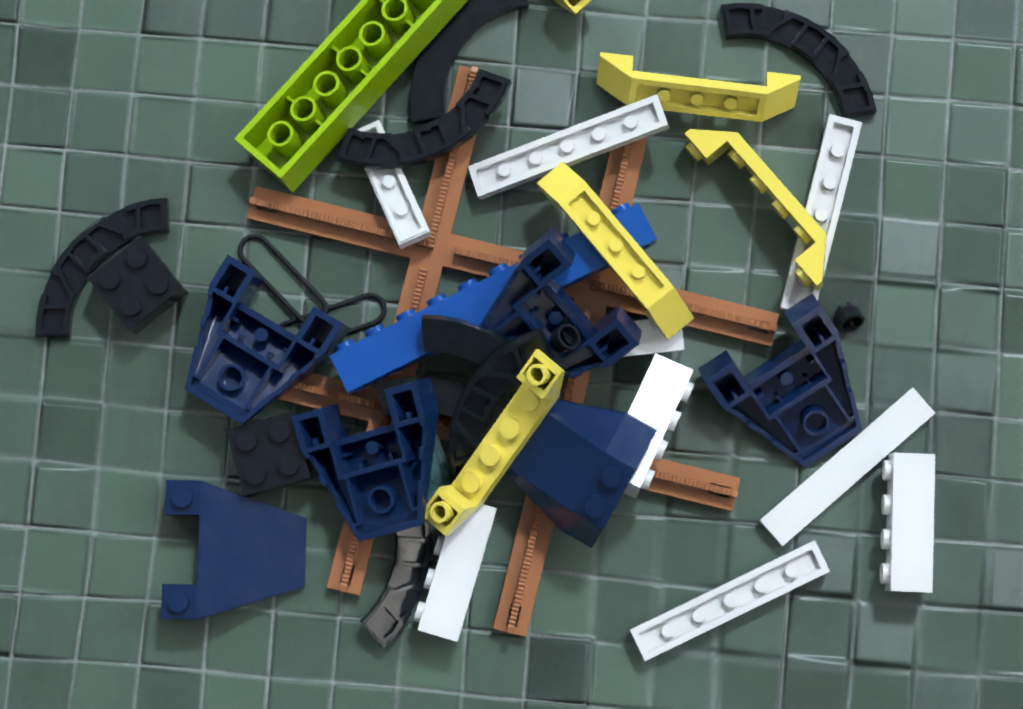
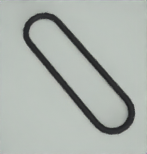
M250 234L241 240L238 246V255L246 266L261 274L243 255V246L248 240H261L316 296L323 305V312L328 314V304L324 297L264 236ZM264 278L262 283L301 323H304L306 319Z
M365 293L328 306V311L365 298H374L379 301L382 308L381 315L373 321L350 328L346 334L348 335L374 326L384 319L387 308L382 297L375 293ZM309 313L304 314V315H301V316H302L304 319H306V318L308 317ZM295 317L290 320L284 321L283 323L279 324V326L284 328L285 326L299 322V320Z

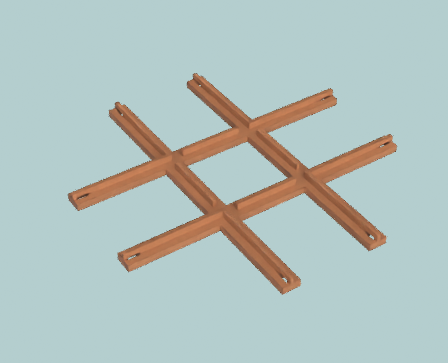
M459 65L447 113L456 106L455 104L462 98L464 92H467L479 71V67L472 66L469 68ZM477 133L457 149L435 159L422 210V215L432 236L403 249H400L385 217L255 186L253 197H250L249 201L250 208L247 219L250 221L409 259L394 323L397 322L396 317L407 310L414 308L417 313L428 307L426 302L437 295L443 268L487 278L489 277V270L503 263L510 267L518 263L520 260L519 256L524 253V251L452 234ZM648 137L610 151L599 195L601 201L610 211L627 202L630 207L632 206ZM259 207L274 210L277 213L261 210ZM610 267L564 289L593 325L604 318L606 308L614 310L619 305L627 313L648 318L646 316V309ZM676 289L694 317L685 327L760 346L772 347L774 334L778 326V313ZM749 326L767 331V333L748 329L747 327ZM419 362L381 381L402 377H416ZM591 370L585 371L582 375L574 378L568 377L563 379L558 399L583 404ZM311 373L277 399L313 409L338 404L342 416L368 422L366 431L393 424L391 415L384 416L376 388L368 386L349 395L342 380L316 373ZM439 414L435 439L449 442V429L452 417ZM654 458L650 469L655 471V474L646 491L733 511L739 492L740 478L665 459L659 461ZM708 491L727 495L728 498L708 493ZM527 494L493 629L524 637L527 636L554 525ZM345 519L341 528L327 588L361 596L375 538L359 542ZM353 565H355V568H354V571H353V575H352V579H351V583H350V586H349L348 583H349V579H350L352 567H353ZM511 604H513L508 625H506ZM521 606L517 626L515 627L519 607Z

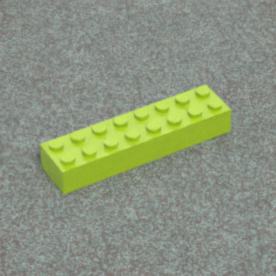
M361 0L234 140L252 159L293 193L346 135L348 128H352L468 0Z

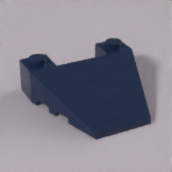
M553 227L527 247L479 327L486 330L491 329L508 340L542 327L553 357L552 361L565 371L563 378L565 379L580 376L583 372L600 366L604 368L614 364L639 345L642 330L621 305L593 325L555 280L557 276L572 266L576 252ZM568 323L575 326L579 331L581 344L572 352L561 354L552 348L550 336L557 327ZM507 388L504 392L511 399L514 394Z
M227 255L209 285L207 293L209 297L205 314L201 318L200 335L197 347L194 348L185 390L244 425L331 359L330 355L336 352L334 347L342 343L350 328L314 306L297 335H294L248 307L265 277Z
M813 293L784 312L801 339L744 376L728 351L725 350L698 368L704 382L723 409L741 419L748 427L755 432H759L770 440L774 446L804 467L812 464L863 431L848 377V369L840 344L839 332Z
M430 378L385 389L384 392L393 424L348 437L346 436L338 404L291 416L301 452L314 465L319 473V480L324 487H328L337 502L335 504L359 542L424 525L439 408Z
M166 480L165 515L199 516L197 584H162L161 619H203L305 587L307 518L204 481Z

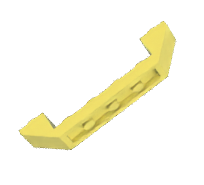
M600 52L596 84L625 105L657 94L664 111L757 122L768 120L794 108L796 105L801 80L800 75L767 72L765 86L632 71L634 56Z
M689 129L685 133L688 142L685 148L697 162L703 159L709 166L730 149V152L727 154L728 157L739 169L745 167L751 173L752 177L749 180L760 194L767 192L774 200L771 206L782 219L789 217L796 225L793 231L805 245L809 242L813 244L794 260L797 268L794 274L806 288L812 285L816 291L820 290L823 287L826 232L738 132Z
M562 162L536 183L558 210L560 208L646 309V316L667 341L694 319L670 281L590 186L570 167Z
M536 349L517 375L516 378L522 382V385L451 485L439 487L426 505L425 519L444 536L451 534L483 505L559 398L565 371L541 350Z

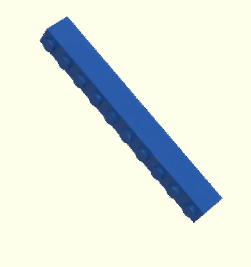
M627 202L611 210V213L643 250L655 245L657 238L639 203L630 207ZM581 232L570 237L568 233L561 234L576 252L572 266L555 278L563 290L609 268V265ZM506 263L500 264L488 271L489 277L477 282L476 278L470 279L457 287L459 292L449 297H446L445 293L433 297L426 302L428 307L417 313L414 308L407 310L396 317V323L386 328L384 324H379L365 332L366 338L354 343L353 339H349L335 346L336 353L330 355V358L347 393L352 395L437 353L424 352L421 320L423 315H442L467 320V323L479 326L517 263L510 267Z

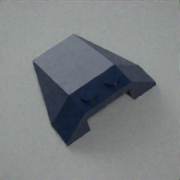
M557 399L506 473L562 532L592 548L658 429L626 412Z

